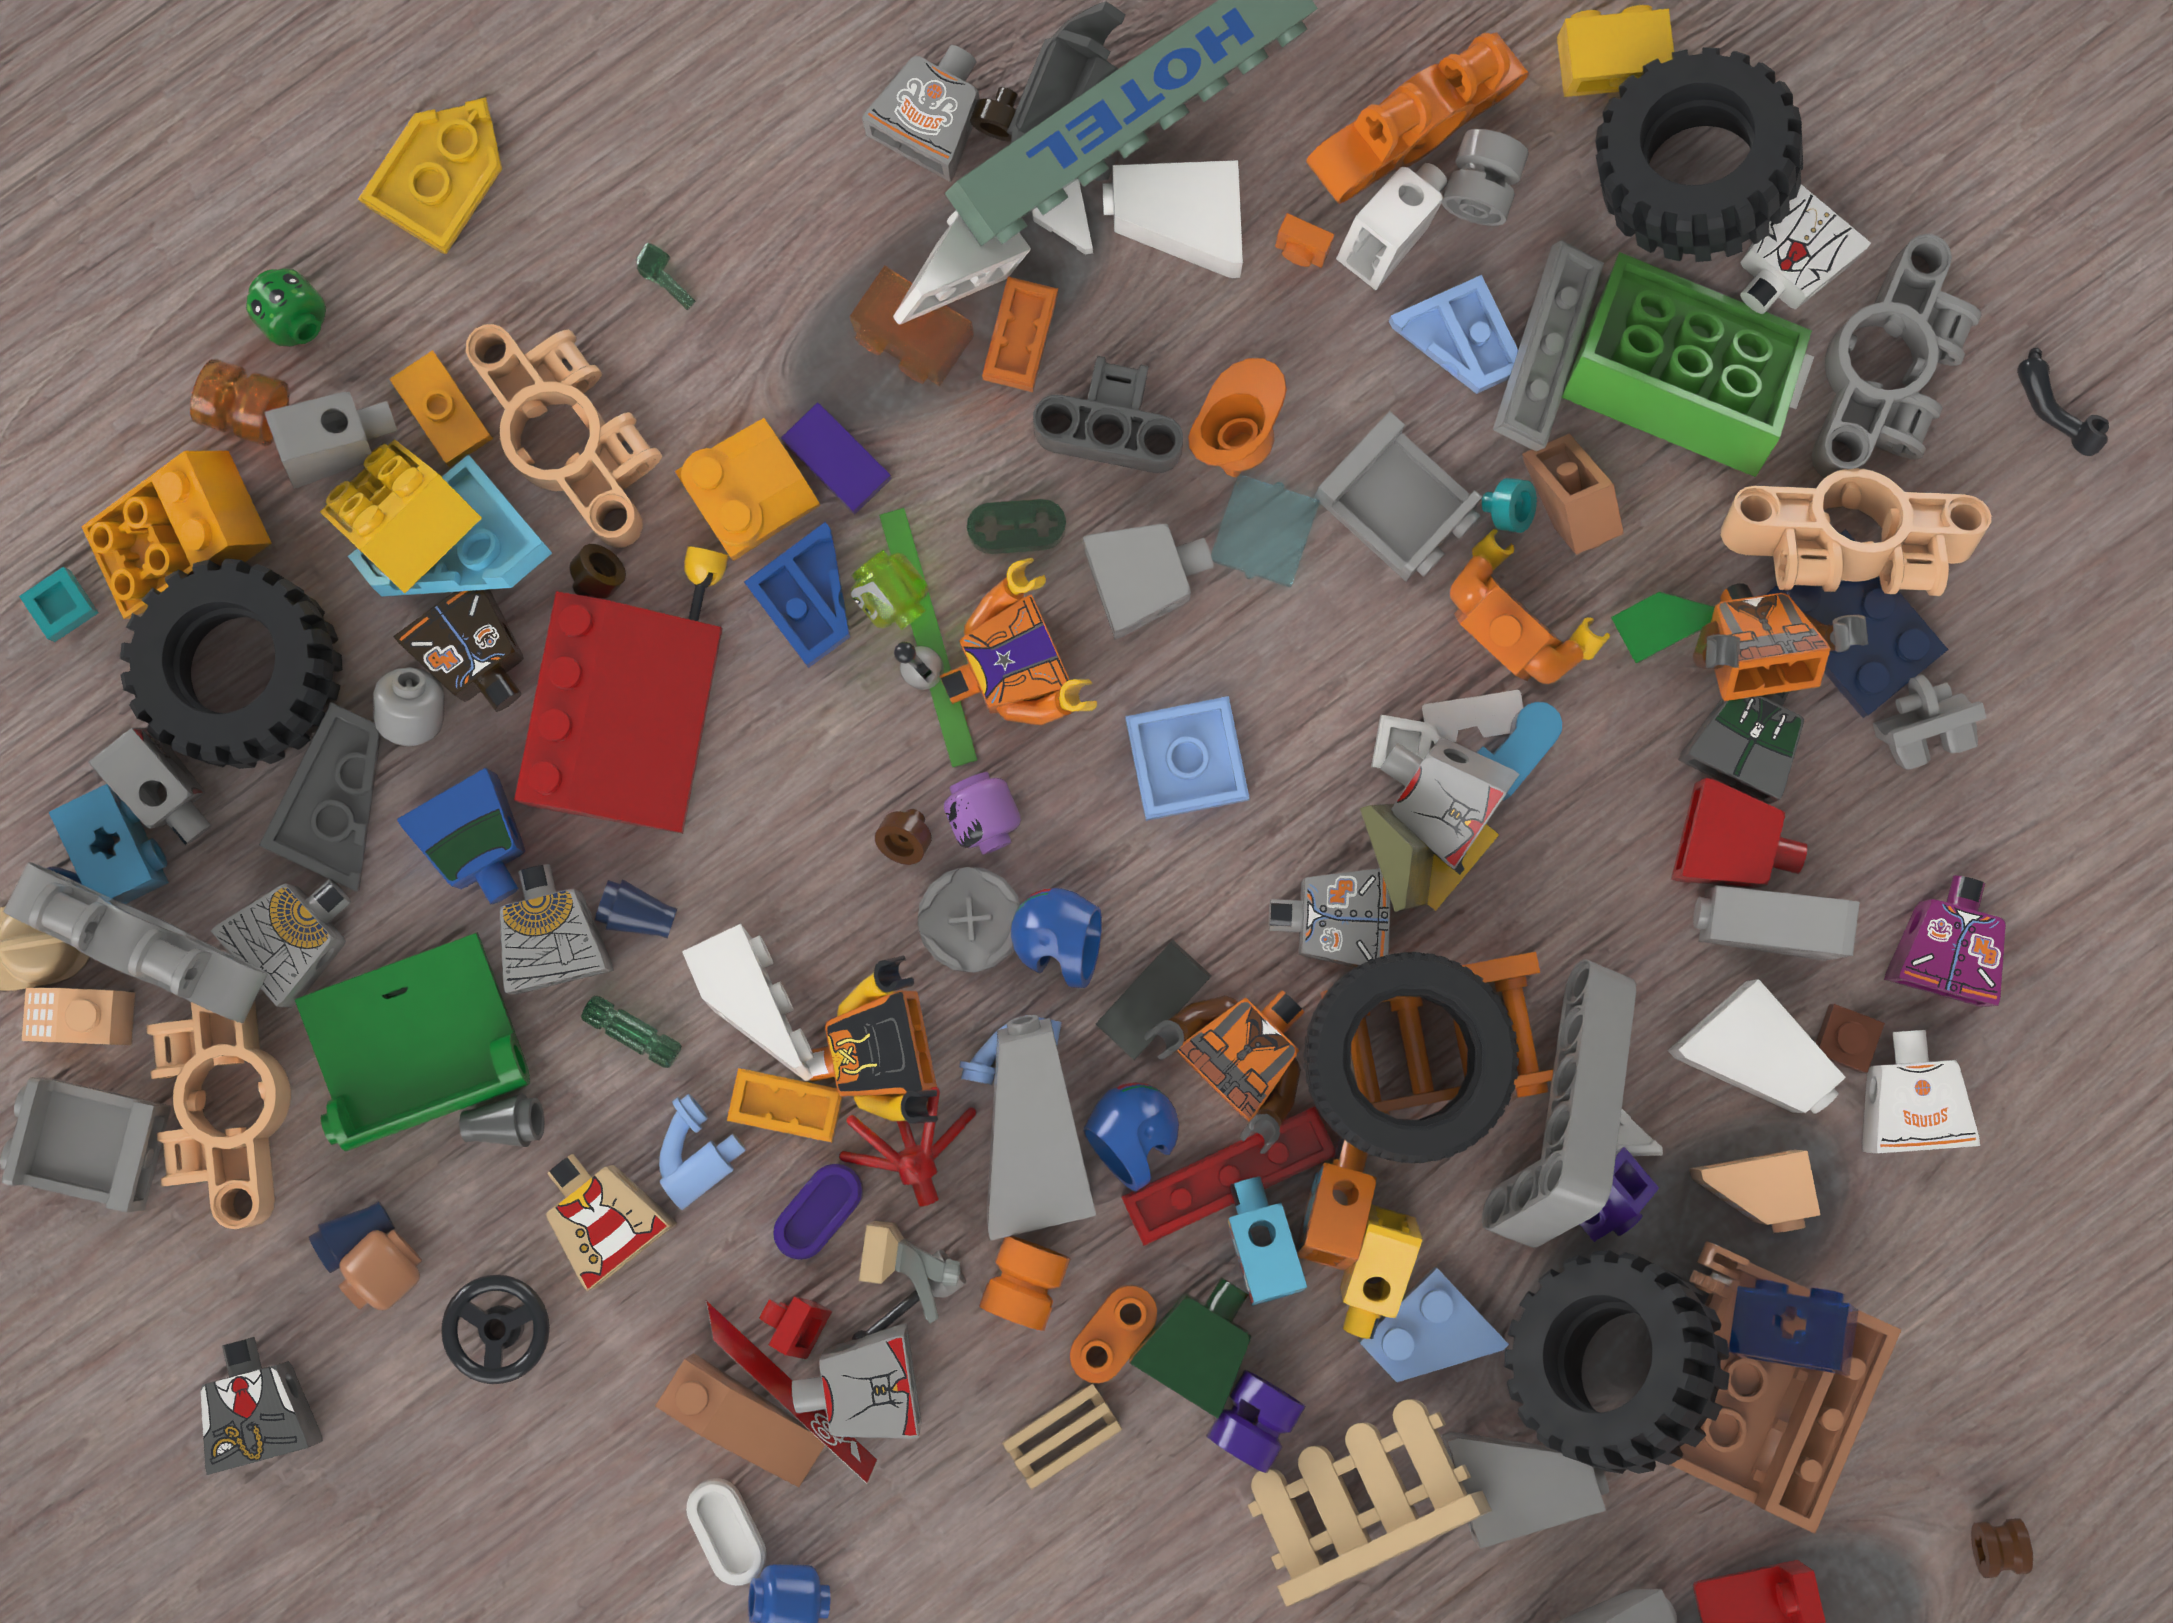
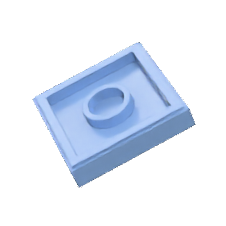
M1229 696L1125 716L1146 821L1249 801L1250 797Z

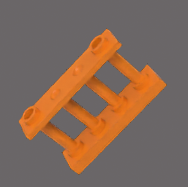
M1531 952L1462 965L1482 977L1484 983L1494 982L1496 992L1502 991L1504 1005L1508 1011L1509 1018H1511L1514 1024L1512 1029L1516 1031V1044H1518L1519 1052H1516L1517 1058H1519V1066H1517L1518 1077L1514 1080L1517 1098L1549 1092L1547 1082L1552 1081L1554 1069L1539 1071L1523 987L1528 986L1526 976L1540 973L1537 953ZM1328 990L1321 992V999ZM1396 996L1380 1002L1390 1001L1391 1012L1397 1011L1413 1095L1386 1100L1381 1099L1366 1017L1361 1020L1351 1042V1057L1359 1091L1377 1110L1390 1115L1389 1111L1452 1100L1457 1095L1461 1086L1434 1091L1418 1010L1419 1006H1423L1422 998ZM1453 1019L1465 1078L1468 1048L1459 1025Z

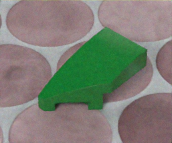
M1657 592L1612 616L1611 619L1635 663H1640L1684 638L1700 632L1703 626L1711 622L1715 606L1689 600L1674 594Z

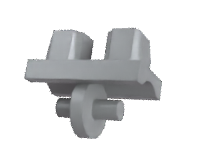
M1924 675L1910 678L1908 684L1909 695L1896 699V707L1900 714L1873 723L1876 738L1889 744L1897 765L1904 769H1913L1928 764L1931 760L1926 738L1940 734L1943 749L1949 753H1960L1977 747L1976 721L1985 719L1986 714L1982 702L1971 703L1962 693L1952 696L1948 683L1932 687V684Z

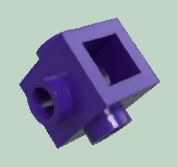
M1625 1147L1616 1151L1612 1188L1605 1206L1597 1215L1579 1224L1594 1242L1611 1231H1614L1617 1236H1621L1634 1227L1643 1217L1640 1211L1659 1189Z

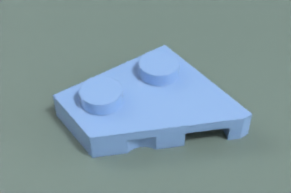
M1482 275L1391 315L1389 323L1392 329L1476 394L1509 380L1518 349Z
M1436 1267L1426 1274L1403 1297L1396 1318L1383 1316L1378 1322L1373 1339L1360 1338L1358 1340L1396 1382L1503 1351L1509 1345Z

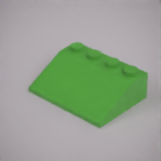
M1619 252L1572 365L1562 398L1756 477L1781 437L1812 330L1768 312L1764 314L1757 313L1739 300Z

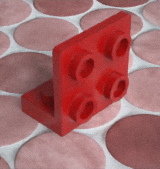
M1799 1560L1699 1580L1693 1584L1701 1623H1826L1814 1570Z

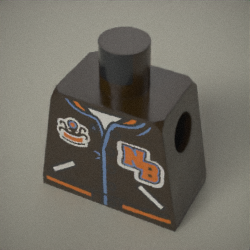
M489 589L453 592L393 636L445 688L464 702L481 692L493 709L499 712L513 704L522 694L507 672L518 665L524 657Z

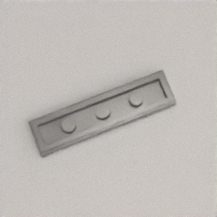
M1562 240L1551 247L1493 427L1494 431L1536 452L1546 448L1604 265L1600 260Z

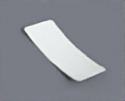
M1512 690L1428 703L1422 706L1424 722L1435 724L1444 739L1456 742L1458 730L1476 726L1483 737L1509 734L1511 722L1515 715L1523 709V702L1520 690Z

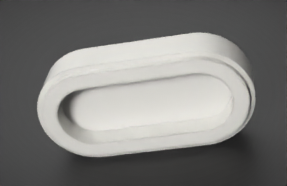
M720 1478L708 1479L700 1483L692 1491L687 1501L686 1510L690 1524L715 1575L721 1581L730 1585L739 1586L751 1582L752 1578H756L766 1562V1547L735 1485Z

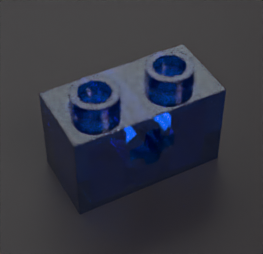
M1756 1279L1755 1288L1738 1286L1729 1343L1730 1353L1740 1358L1850 1376L1859 1310L1849 1303H1843L1845 1294L1826 1289L1811 1288L1810 1297L1788 1294L1789 1285L1760 1279ZM1797 1313V1317L1806 1322V1329L1795 1330L1792 1339V1334L1783 1329L1784 1320L1794 1321Z

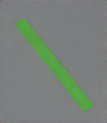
M901 508L880 514V520L917 646H926L933 649L943 661V674L951 671V667L905 509ZM931 670L925 674L926 678L932 673ZM940 680L938 684L930 688L952 768L977 761L961 702L951 703Z

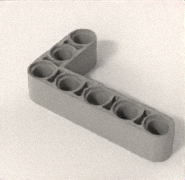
M1587 959L1579 961L1571 971L1564 992L1541 1159L1500 1183L1491 1191L1482 1213V1224L1486 1230L1526 1246L1536 1248L1594 1217L1605 1206L1613 1182L1636 998V983L1634 979Z

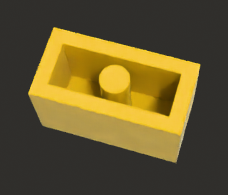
M1636 5L1626 8L1617 14L1601 15V12L1598 10H1585L1573 14L1570 18H1566L1557 36L1564 97L1619 92V86L1629 76L1634 75L1638 79L1643 75L1642 66L1655 59H1659L1661 64L1672 60L1674 46L1669 8L1653 10L1649 5Z

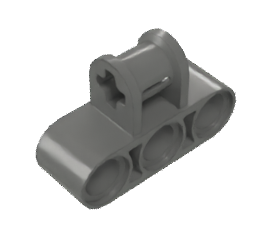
M1097 356L1087 400L1065 395H1050L1043 398L1036 405L1033 412L1034 435L1037 442L1044 449L1058 454L1152 473L1167 472L1178 464L1182 455L1183 432L1180 425L1172 418L1140 411L1149 366L1141 364L1138 369L1110 364L1102 356ZM1052 414L1065 415L1071 421L1070 428L1061 434L1048 432L1042 424ZM1103 424H1112L1117 426L1123 435L1114 444H1103L1094 437V431ZM1155 434H1163L1172 441L1174 447L1169 453L1156 455L1146 448L1145 441Z

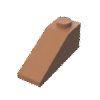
M694 1353L684 1359L655 1407L698 1435L798 1488L825 1447V1444L799 1420Z

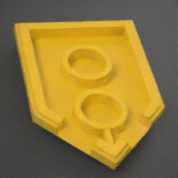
M486 97L467 101L465 105L437 112L435 109L415 113L358 200L373 212L441 253L447 254L502 170Z

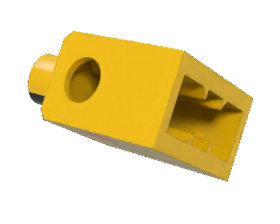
M1371 1204L1359 1260L1344 1271L1340 1285L1342 1300L1349 1305L1342 1327L1346 1332L1357 1337L1373 1339L1381 1315L1396 1318L1422 1243V1236L1415 1217ZM1371 1277L1383 1278L1377 1283L1366 1282Z

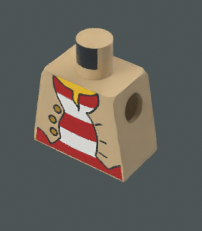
M571 1154L547 1173L565 1196V1199L549 1210L546 1216L586 1291L597 1288L677 1224L667 1212L614 1165L604 1167L591 1177L575 1155Z

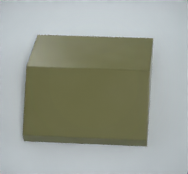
M1394 804L1368 805L1360 808L1394 911L1416 908L1427 904L1434 852L1393 814L1391 809Z

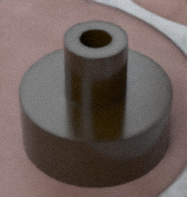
M999 87L994 100H977L970 118L971 125L987 136L1011 142L1012 135L1007 133V130L1016 112V109L1013 107L1018 94L1011 89Z
M598 544L583 546L569 565L570 574L575 581L572 588L577 595L608 598L614 594L626 578V571L620 559L612 551Z

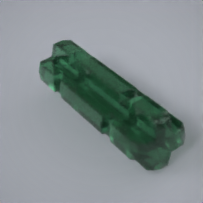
M593 996L587 1002L581 1014V1019L596 1029L603 1027L606 1029V1035L640 1055L649 1054L648 1059L663 1068H670L676 1061L682 1047L679 1042L664 1034L661 1036L657 1035V1029L622 1009L614 1010L615 1005L600 996Z

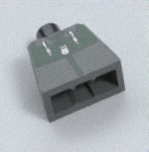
M1790 691L1724 701L1721 698L1684 748L1678 760L1753 798L1771 804L1781 800L1785 791L1803 728L1804 718L1783 707Z

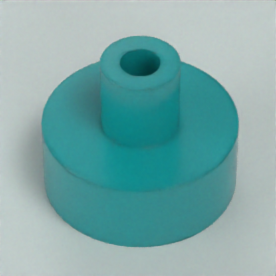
M1505 478L1497 485L1494 492H1486L1483 495L1482 510L1491 513L1492 521L1497 529L1522 533L1530 527L1536 513V490L1528 480Z

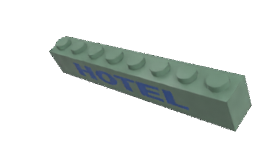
M1312 0L1216 1L960 178L945 192V195L981 246L994 237H997L1000 243L1004 244L1028 226L1023 220V217L1038 208L1041 214L1045 215L1068 198L1064 191V188L1078 179L1083 187H1085L1110 169L1104 161L1117 151L1125 159L1150 141L1145 131L1158 122L1163 130H1166L1190 112L1185 103L1199 95L1202 101L1206 102L1229 85L1224 76L1238 67L1243 75L1269 57L1264 48L1277 40L1283 48L1308 30L1303 20L1318 8Z

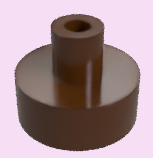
M909 809L906 812L895 811L887 814L875 833V843L878 849L886 857L900 864L912 865L920 862L932 841L931 832L924 823V815L916 809Z

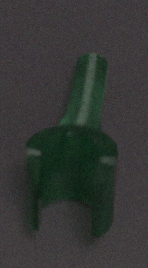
M646 243L636 258L639 274L643 278L654 283L657 282L661 287H664L686 310H689L696 301L672 276L663 271L671 257L657 246Z

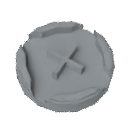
M964 867L945 872L929 885L919 903L918 927L923 945L936 961L954 971L976 973L996 967L1010 956L1014 950L1011 939V925L1014 914L1020 906L1018 895L1004 878L985 868Z

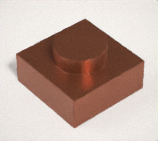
M1829 1004L1816 1044L1833 1063L1860 1073H1868L1885 1023L1842 1006Z

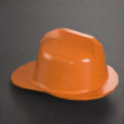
M1248 358L1234 363L1219 375L1211 387L1188 435L1189 448L1197 460L1208 465L1219 466L1227 475L1237 478L1242 471L1254 468L1267 458L1275 441L1273 426L1283 406L1287 391L1285 376L1276 364L1264 358Z

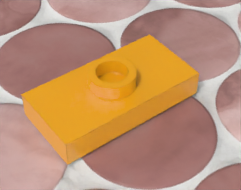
M433 350L389 378L449 467L493 439Z
M738 1068L727 1121L832 1143L843 1096H840L837 1088Z

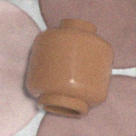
M373 1230L341 1259L339 1268L346 1279L338 1287L358 1309L363 1308L369 1303L377 1310H388L419 1282L420 1272L416 1266L422 1262V1259L395 1230H392L389 1234Z

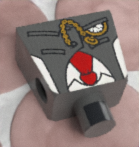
M255 1337L222 1345L229 1377L204 1384L201 1387L204 1458L207 1475L306 1449L323 1441L320 1429L294 1368L289 1361L262 1368Z

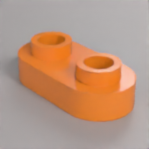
M1123 1285L1116 1288L1109 1294L1075 1337L1070 1348V1362L1073 1370L1081 1379L1090 1383H1103L1115 1377L1151 1332L1157 1320V1307L1152 1295L1147 1290L1137 1285ZM1128 1303L1136 1304L1141 1310L1140 1318L1134 1323H1126L1120 1317L1121 1308ZM1100 1346L1107 1352V1359L1102 1365L1094 1366L1087 1361L1086 1353L1091 1347Z

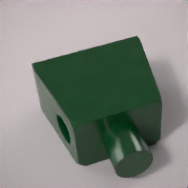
M1222 1277L1205 1304L1185 1292L1129 1358V1363L1218 1419L1224 1409L1252 1336L1249 1331L1233 1322L1249 1294Z

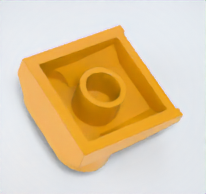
M765 418L753 423L712 448L695 451L686 459L683 466L675 471L732 561H735L821 506Z

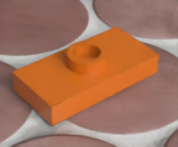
M1007 277L982 374L983 380L1030 392L1034 391L1058 298V288Z

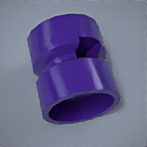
M1244 1370L1230 1394L1234 1404L1232 1409H1223L1218 1419L1216 1418L1206 1436L1216 1445L1259 1471L1268 1473L1282 1449L1278 1439L1281 1433H1291L1306 1406L1267 1380L1248 1370ZM1256 1416H1258V1423L1254 1421Z

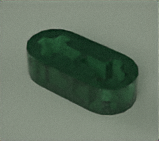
M1033 499L991 502L979 505L971 512L967 520V532L972 545L983 553L1001 554L1043 551L1054 548L1061 543L1066 532V518L1060 506L1051 500ZM1046 512L1049 521H1057L1058 526L1049 528V536L1044 538L1038 537L1037 529L1019 528V524L1036 522L1037 513ZM995 516L998 525L1014 524V529L998 531L994 541H986V536L983 532H976V527H981L985 524V517Z

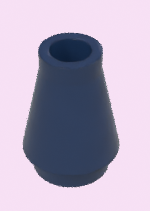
M623 879L621 884L608 880L594 921L607 924L605 930L658 935L668 939L678 908L666 905Z
M378 1201L367 1208L318 1224L319 1231L310 1235L309 1240L329 1273H332L339 1269L341 1259L371 1231L379 1230L387 1234L394 1230L395 1226L382 1204Z

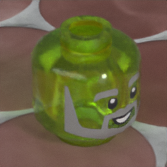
M882 550L851 575L856 581L851 588V596L877 628H887L896 623L903 630L926 611L920 602L927 596L929 586L902 553H892L888 556Z

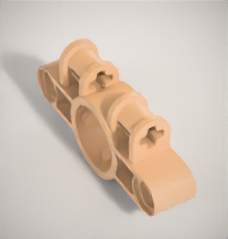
M486 324L475 328L467 339L466 354L505 409L500 422V440L509 461L534 485L551 491H565L591 529L607 545L615 548H624L633 544L640 537L643 523L639 511L623 490L652 470L662 459V454L657 448H650L635 427L636 418L632 413H623L605 424L600 413L588 397L584 395L585 392L599 381L602 372L598 366L590 365L575 345L576 336L569 329L555 333L524 355L509 333L502 327ZM497 344L506 346V352L500 361L493 364L484 363V355L491 346ZM563 359L570 363L573 368L572 371L565 367L562 362ZM549 405H570L590 432L584 452L581 455L578 452L572 455L565 466L560 469L542 470L532 466L535 464L534 460L524 447L521 448V434L526 422L530 418L538 417L547 412L548 409L546 407ZM623 441H626L629 444V446L633 450V454H629L627 452V450L622 445ZM614 509L627 511L626 523L620 529L608 531L603 528L605 516Z
M1856 468L1843 469L1828 475L1820 482L1817 488L1745 487L1735 496L1721 527L1720 535L1723 543L1730 550L1738 554L1773 556L1777 586L1780 590H1791L1794 585L1822 586L1825 592H1835L1841 580L1859 582L1879 576L1884 594H1896L1899 589L1926 590L1929 596H1941L1947 585L1948 563H1963L1971 557L1991 524L1992 515L1987 505L1974 496L1904 492L1886 476L1871 470ZM1843 506L1848 509L1862 511L1871 516L1882 528V542L1874 543L1873 541L1861 543L1846 538L1831 526L1830 516L1824 510Z
M255 1001L244 1023L230 1020L191 1002L192 1019L146 1026L147 1034L152 1035L154 1041L156 1068L151 1071V1079L177 1077L173 1091V1105L176 1117L183 1128L157 1133V1141L163 1143L166 1176L161 1178V1186L208 1181L210 1208L215 1220L220 1225L229 1229L253 1227L266 1221L274 1209L275 1197L269 1137L278 1130L287 1116L291 1101L290 1083L281 1064L269 1053L260 1049ZM245 1060L261 1075L263 1082H258L261 1098L264 1101V1108L256 1123L250 1128L225 1129L224 1134L215 1129L204 1116L203 1109L206 1103V1092L201 1090L202 1084L209 1071L215 1066L243 1064ZM241 1189L248 1192L253 1202L252 1210L245 1218L237 1214L233 1205L234 1197Z

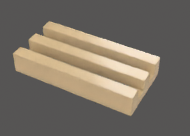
M1090 1383L1005 1439L1002 1444L1006 1451L1010 1453L1015 1465L1022 1472L1032 1490L1120 1432L1122 1427L1095 1384ZM1091 1399L1095 1408L1024 1454L1019 1445ZM1101 1417L1106 1422L1105 1426L1037 1471H1034L1031 1466L1033 1462Z

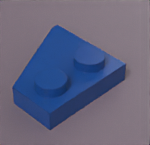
M826 522L744 581L808 668L851 637L833 535Z

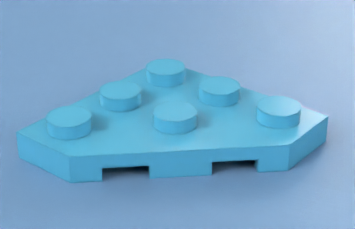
M468 454L443 475L442 478L482 519L406 593L401 591L358 548L348 557L370 586L382 597L512 588L549 557L552 552Z

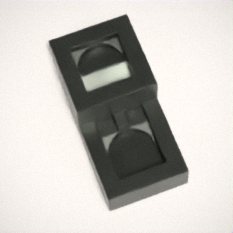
M1172 940L1098 1020L1096 1025L1135 1060L1157 1036L1153 1035L1148 1040H1145L1144 1035L1158 1023L1169 1020L1177 1014L1212 975Z

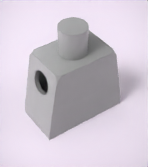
M341 392L264 412L281 461L294 489L364 464L367 456L371 454L368 440L397 431L387 401L356 410L350 392Z
M1168 524L1116 530L1083 537V549L1114 640L1126 636L1190 601L1191 591L1186 576L1214 567L1205 538L1175 546Z

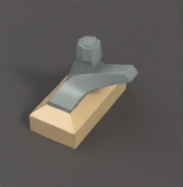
M875 1220L866 1225L859 1281L881 1284L894 1271L903 1273L911 1279L916 1288L926 1320H928L929 1324L937 1320L939 1314L929 1279L935 1282L943 1281V1286H957L961 1271L960 1262L947 1258L946 1262L915 1247L910 1241L903 1238L896 1223Z

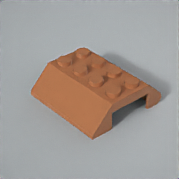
M1706 1241L1697 1263L1711 1269L1712 1273L1709 1277L1693 1270L1689 1282L1693 1283L1696 1288L1709 1293L1705 1306L1715 1310L1722 1324L1720 1330L1714 1332V1334L1726 1339L1728 1343L1730 1357L1726 1360H1721V1369L1730 1373L1728 1390H1718L1715 1403L1723 1407L1716 1421L1707 1418L1701 1426V1429L1706 1433L1703 1440L1696 1447L1683 1444L1680 1447L1683 1457L1670 1465L1743 1498L1771 1514L1816 1533L1896 1345L1901 1329L1851 1306L1833 1301L1750 1263V1260Z

